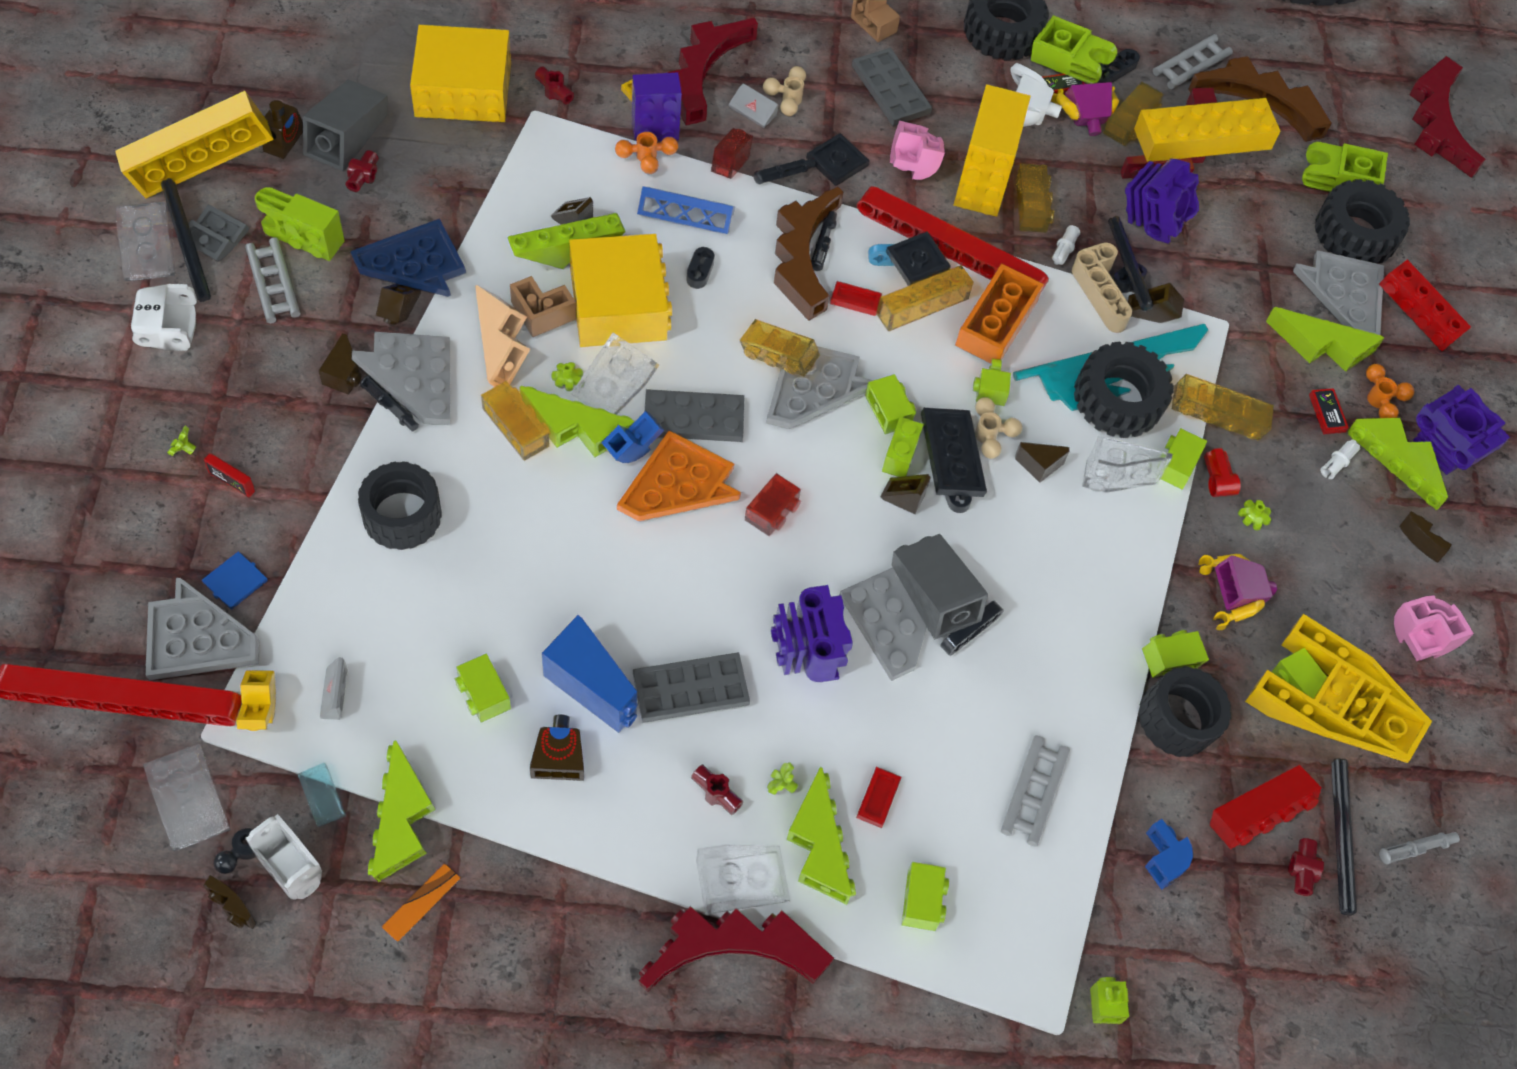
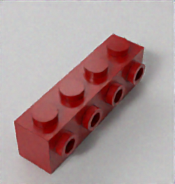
M1408 259L1391 271L1379 283L1384 291L1441 351L1445 350L1471 328L1463 317Z
M1299 764L1214 809L1210 827L1230 849L1238 845L1244 846L1258 834H1266L1275 825L1283 821H1291L1297 813L1313 809L1319 802L1318 797L1322 787Z

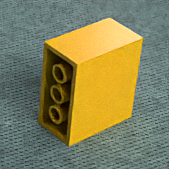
M418 25L410 83L414 116L505 122L511 69L509 30Z
M986 84L953 206L997 217L1016 156L1031 95Z
M656 234L569 240L570 272L573 296L576 302V321L580 347L666 341L667 331L671 330L670 316H672V304L667 298L669 296V285L664 279L666 277L665 262L661 260L663 258L662 243L657 242Z

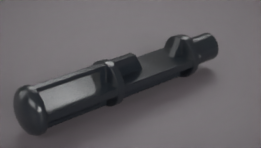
M800 159L755 171L753 175L754 181L757 184H762L804 173L808 169L814 168L816 162L814 159Z
M830 211L827 218L823 221L811 260L814 271H821L823 269L831 243L829 235L831 229H835L837 225V213L834 211Z
M365 376L361 380L360 386L374 397L378 404L385 409H389L399 419V423L402 426L405 425L412 432L419 427V424L413 419V415L407 412L371 376Z

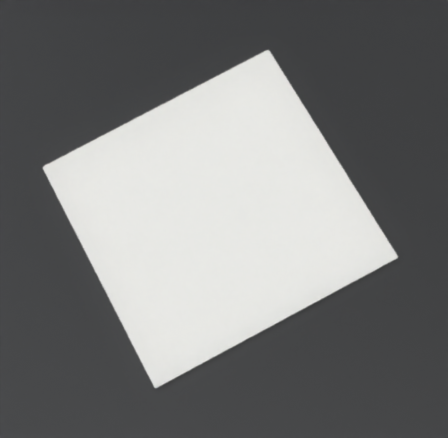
M532 111L457 251L465 266L466 273L445 281L451 296L446 297L435 294L414 332L416 335L450 337V424H424L412 414L413 419L419 424V427L412 432L405 425L402 426L399 423V419L389 409H385L377 402L254 633L259 639V664L237 667L225 690L241 695L240 684L246 670L274 671L276 705L273 723H268L266 730L258 731L237 729V722L234 726L206 724L201 733L202 740L206 743L378 802L384 801L385 790L382 789V779L384 773L389 771L390 762H387L388 746L393 745V741L396 740L436 809L424 818L685 908L691 906L695 911L720 919L726 911L731 914L737 908L762 932L764 930L761 926L772 913L777 916L782 910L836 960L1054 1035L1062 1034L1065 1028L1140 708L1139 704L1149 667L1142 648L1150 643V638L1157 635L1196 469L1195 466L1182 490L1157 478L1156 475L1160 468L1156 464L1162 453L1167 455L1169 450L1165 446L1171 435L1176 437L1180 428L1203 439L1229 323L1222 319L1183 308L1181 318L1164 323L1130 317L1125 330L1121 333H1114L1105 326L1073 274L1021 259L1044 271L1048 275L1049 281L1041 292L1034 309L1002 359L1001 371L1011 373L1010 391L1005 406L995 405L993 413L999 415L1002 423L1009 418L1018 419L1022 424V432L1017 437H1008L1004 432H998L996 440L1001 445V453L994 459L986 458L982 454L981 447L983 443L976 438L987 493L984 497H972L969 509L964 513H956L949 508L944 495H936L924 429L922 428L907 476L929 474L931 479L922 503L916 514H913L884 501L880 497L889 479L896 477L882 472L894 432L884 434L865 397V393L791 429L766 423L789 340H794L860 356L855 376L877 380L895 374L898 381L903 383L909 402H913L916 415L913 421L922 423L921 411L924 407L970 410L975 432L981 416L975 409L977 392L973 391V383L975 377L980 376L982 368L989 369L991 363L955 346L961 326L991 280L946 258L951 265L950 271L936 278V286L930 288L929 282H927L928 287L926 288L922 286L921 282L908 287L895 266L872 265L868 259V250L876 244H896L909 238L862 215L857 208L841 204V207L835 211L837 213V225L835 229H831L829 235L831 243L823 269L821 271H814L819 283L830 296L828 308L825 312L808 321L774 284L775 269L783 263L775 255L776 241L783 234L776 226L778 210L782 206L789 205L794 201L803 206L807 201H812L818 198V196L772 182L757 184L752 176L677 153L666 155L662 151H657L658 170L653 174H646L641 169V161L637 159L636 152H633L628 158H620L615 152V145L618 141L628 140L631 144H637V141L539 111ZM642 186L735 206L729 233L724 234L637 214ZM591 197L593 200V218L618 213L626 231L622 236L656 234L657 242L662 243L663 258L661 260L665 262L666 277L664 279L669 285V296L667 298L672 304V316H670L671 330L667 331L666 341L580 347L576 320L535 337L531 336L525 324H523L516 339L530 348V351L510 386L506 390L498 385L492 386L488 382L476 298V285L495 294L512 307L514 306L511 303L510 284L530 276L533 277L542 293L565 285L574 298L570 263L564 269L516 257L508 241V236L560 225L551 218V215L563 203ZM646 197L644 211L654 212L660 208L654 198ZM660 200L662 205L667 203V201ZM671 203L665 207L671 217H676L682 213V210L676 203ZM682 205L685 210L690 208V206ZM694 208L688 212L693 222H699L705 218L699 208ZM662 210L657 213L665 215ZM705 210L708 215L713 213L712 211ZM716 213L710 219L716 227L724 228L727 215ZM685 215L680 217V219L687 220ZM706 220V221H704V222L702 223V224L710 225L709 222H708V220ZM823 222L817 228L810 241L809 254L811 260ZM708 247L715 254L714 266L708 282L703 288H692L686 281L690 261L696 249ZM706 257L700 259V263L703 264ZM697 272L694 278L698 279L701 276V272ZM839 281L882 293L876 316L830 304L836 282ZM1128 292L1122 294L1128 302V296L1134 293ZM1200 324H1206L1208 328L1207 333L1193 351L1165 355L1159 360H1163L1165 364L1175 365L1170 370L1173 379L1171 383L1174 385V392L1171 395L1172 400L1158 423L1150 431L1143 432L1142 435L1132 437V434H1130L1129 438H1120L1118 434H1115L1113 437L1107 435V432L1104 430L1098 431L1094 428L1095 425L1092 422L1088 423L1084 419V413H1080L1079 410L1071 411L1061 400L1051 401L1039 375L1015 381L1013 377V372L1090 353L1098 350L1102 345L1109 344L1110 346L1112 342L1120 341L1121 344H1125V342H1133ZM572 362L575 363V369L581 368L583 371L581 385L576 386L573 384L572 391H566L565 385L562 388L556 387L551 374L553 371H557V364ZM1122 379L1110 384L1131 389L1129 393L1118 398L1128 402L1142 401L1139 391L1130 382ZM520 386L533 387L537 391L556 394L570 401H579L596 409L602 408L609 413L619 416L625 415L634 422L644 413L646 389L744 395L743 442L687 439L734 463V470L724 484L740 491V499L643 521L631 518L618 511L617 504L663 437H657L649 445L651 450L645 456L631 463L616 461L608 450L594 458L578 436L556 448L521 402ZM394 398L407 412H410L396 398ZM1020 442L1070 447V452L1064 465L1040 483L1015 460V454ZM395 461L417 464L430 473L438 487L442 511L440 525L436 529L435 534L424 544L404 550L386 548L376 543L373 538H370L367 530L364 528L358 505V491L363 479L369 475L368 473L377 469L380 465ZM409 493L394 494L383 500L376 511L388 518H404L417 512L422 507L424 500ZM956 496L955 501L963 504L964 500H960L959 496ZM938 534L943 536L988 593L986 605L995 600L1004 609L1002 615L994 623L951 656L940 647L948 635L934 640L928 628H926L914 671L893 681L888 677L845 605L843 616L845 624L851 632L853 645L852 649L846 654L848 658L847 666L837 667L839 680L814 682L807 677L803 662L800 673H794L792 664L790 674L784 675L782 666H778L776 660V652H779L777 642H773L771 637V626H774L773 615L777 613L778 604L784 603L786 614L789 602H794L797 610L801 592L806 588L828 585L830 595L838 596L841 590L892 568L893 551L900 546H909L919 542L926 536L932 537ZM577 615L583 618L634 688L633 669L739 652L750 705L642 723L637 698L636 720L629 728L624 727L618 733L543 676L542 652ZM487 653L510 698L511 709L480 723L477 715L472 716L466 705V700L469 699L465 692L460 693L454 678L458 677L456 666ZM341 657L345 659L348 669L342 718L340 720L321 719L320 711L326 669L336 659ZM563 714L569 716V728L580 729L584 781L531 779L530 763L541 727H552L555 715ZM1035 735L1044 738L1042 747L1058 753L1060 746H1066L1070 749L1038 846L1035 847L1027 843L1029 834L1013 828L1011 836H1007L1001 833V829ZM1038 757L1034 770L1050 776L1054 763ZM790 762L794 766L792 771L794 778L792 780L798 784L795 792L790 793L784 788L781 791L778 790L775 795L769 793L767 786L770 781L774 780L770 776L775 769L780 772L781 766L784 763ZM703 764L715 775L723 773L729 778V788L744 801L741 808L735 814H729L721 805L711 806L705 800L706 792L691 779V775L700 765ZM820 767L823 768L824 773L829 774L831 788L828 789L830 799L835 800L837 815H834L835 823L841 826L843 842H840L842 852H847L849 859V869L846 870L848 878L853 879L856 889V896L850 897L847 905L798 882L802 868L811 851L787 840L789 829ZM876 767L902 777L882 828L856 818ZM1030 780L1026 794L1041 800L1046 786ZM1022 804L1017 818L1033 824L1038 810ZM912 862L946 868L945 878H949V888L947 895H943L942 905L946 906V916L944 923H940L936 931L901 925L907 872Z

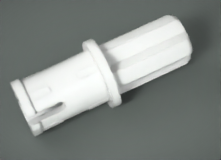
M1068 226L1063 237L1058 240L1057 249L1052 256L1054 264L1063 265L1069 253L1074 251L1075 242L1080 235V230L1076 226Z
M1356 440L1347 441L1339 451L1332 453V458L1320 469L1325 478L1333 479L1343 467L1349 465L1350 459L1360 450V445L1357 444Z

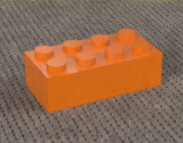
M1001 264L961 326L955 346L991 363L992 358L1002 360L1037 304L1044 284Z

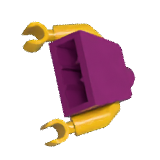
M1112 82L1071 85L1065 95L1063 94V89H1058V94L1053 92L1050 102L1061 105L1067 115L1073 119L1076 126L1087 125L1089 136H1097L1102 133L1101 124L1106 123L1114 115L1119 99L1114 92L1115 87L1112 86Z
M1242 554L1217 556V559H1213L1209 555H1203L1199 560V565L1205 564L1199 570L1202 575L1210 574L1213 567H1215L1226 610L1231 611L1229 614L1220 611L1214 616L1213 621L1222 619L1225 622L1216 627L1219 631L1224 630L1230 621L1235 620V622L1257 614L1264 608L1265 602L1270 600L1277 591L1276 583L1268 581L1265 568L1261 564L1250 561Z

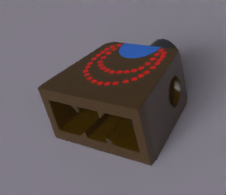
M274 100L269 104L270 109L264 116L273 140L263 144L262 147L263 152L285 159L303 134V121L297 108L282 103L279 100Z
M563 714L555 715L552 727L540 728L530 763L531 779L584 781L580 729L569 728V716Z

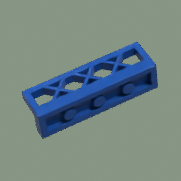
M642 186L637 214L728 234L735 206ZM646 197L654 198L660 208L654 212L644 211ZM660 200L667 201V203L662 205ZM671 203H676L679 205L682 213L676 217H671L665 207ZM682 205L690 206V208L685 210ZM694 208H699L705 218L699 222H693L688 212ZM662 210L665 215L657 213ZM705 210L712 211L713 213L708 215ZM716 213L726 214L724 228L716 227L710 217ZM685 215L687 220L680 219V217ZM708 220V222H709L710 225L702 224V223H703L704 221Z

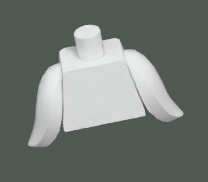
M1015 63L1010 71L1015 83L1018 85L1016 92L1031 95L1023 127L1034 124L1040 125L1045 114L1058 118L1062 106L1050 102L1054 92L1053 89L1047 85L1042 76L1019 63Z

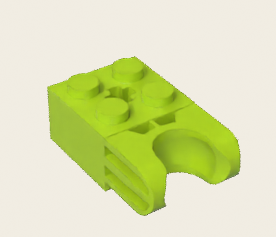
M1053 15L1033 42L1031 61L1085 83L1094 84L1102 76V69L1099 63L1110 64L1117 56V48L1112 42L1092 35V30Z
M1313 142L1308 146L1306 152L1307 161L1311 165L1303 172V184L1329 192L1335 186L1349 180L1353 182L1355 179H1362L1365 182L1366 180H1372L1378 185L1380 183L1384 184L1388 153L1345 143L1341 147L1322 142Z
M265 187L256 193V206L261 212L266 214L261 222L265 234L278 238V240L290 244L295 249H302L317 258L331 261L344 243L338 210L297 193L293 197L270 187Z

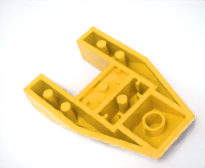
M1303 614L1292 627L1281 646L1292 653L1305 648L1321 670L1328 675L1314 699L1267 670L1245 702L1266 716L1408 763L1431 725L1432 720L1372 656Z

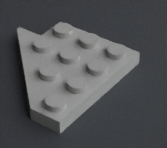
M375 332L374 352L352 351V360L422 423L450 424V337Z
M789 340L766 423L791 429L866 393L868 382L873 380L855 376L860 356Z
M176 578L174 599L148 602L146 677L149 680L259 664L258 637L181 578Z

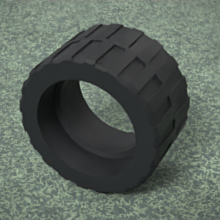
M405 461L383 464L368 473L369 475L363 479L358 491V505L364 528L367 530L370 538H373L379 545L398 550L415 548L427 542L435 534L436 529L439 528L440 518H442L438 487L430 473L417 464ZM409 493L424 500L422 507L417 512L404 518H388L376 511L383 500L394 494Z
M1188 666L1174 668L1163 675L1146 691L1139 704L1140 724L1147 738L1157 748L1162 749L1163 752L1177 757H1190L1202 752L1224 734L1232 718L1231 702L1220 682L1215 680L1209 673ZM1168 694L1180 696L1195 707L1200 716L1201 730L1185 726L1174 716L1169 706Z

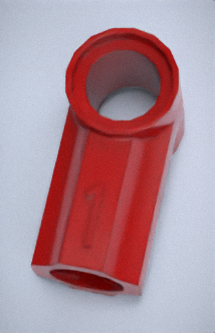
M1215 448L1210 452H1206L1204 459L1210 476L1208 481L1210 495L1212 497L1238 495L1241 488L1240 478L1236 473L1232 472L1227 452L1222 448Z

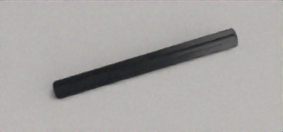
M167 178L161 181L164 197L197 300L205 302L210 300L211 294L176 183L171 178Z
M1114 216L1109 218L1108 224L1139 306L1144 312L1151 310L1154 305L1120 217Z
M1335 758L1331 762L1339 910L1342 915L1352 916L1357 912L1348 761Z

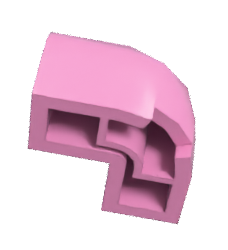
M899 121L892 143L890 163H893V167H897L899 170L912 171V179L922 180L932 176L940 167L945 154L942 138H936L928 133L929 128Z
M1435 595L1403 603L1394 616V628L1399 643H1407L1416 661L1432 656L1437 658L1461 646L1474 634L1456 605L1453 604L1451 606L1443 600L1436 599Z

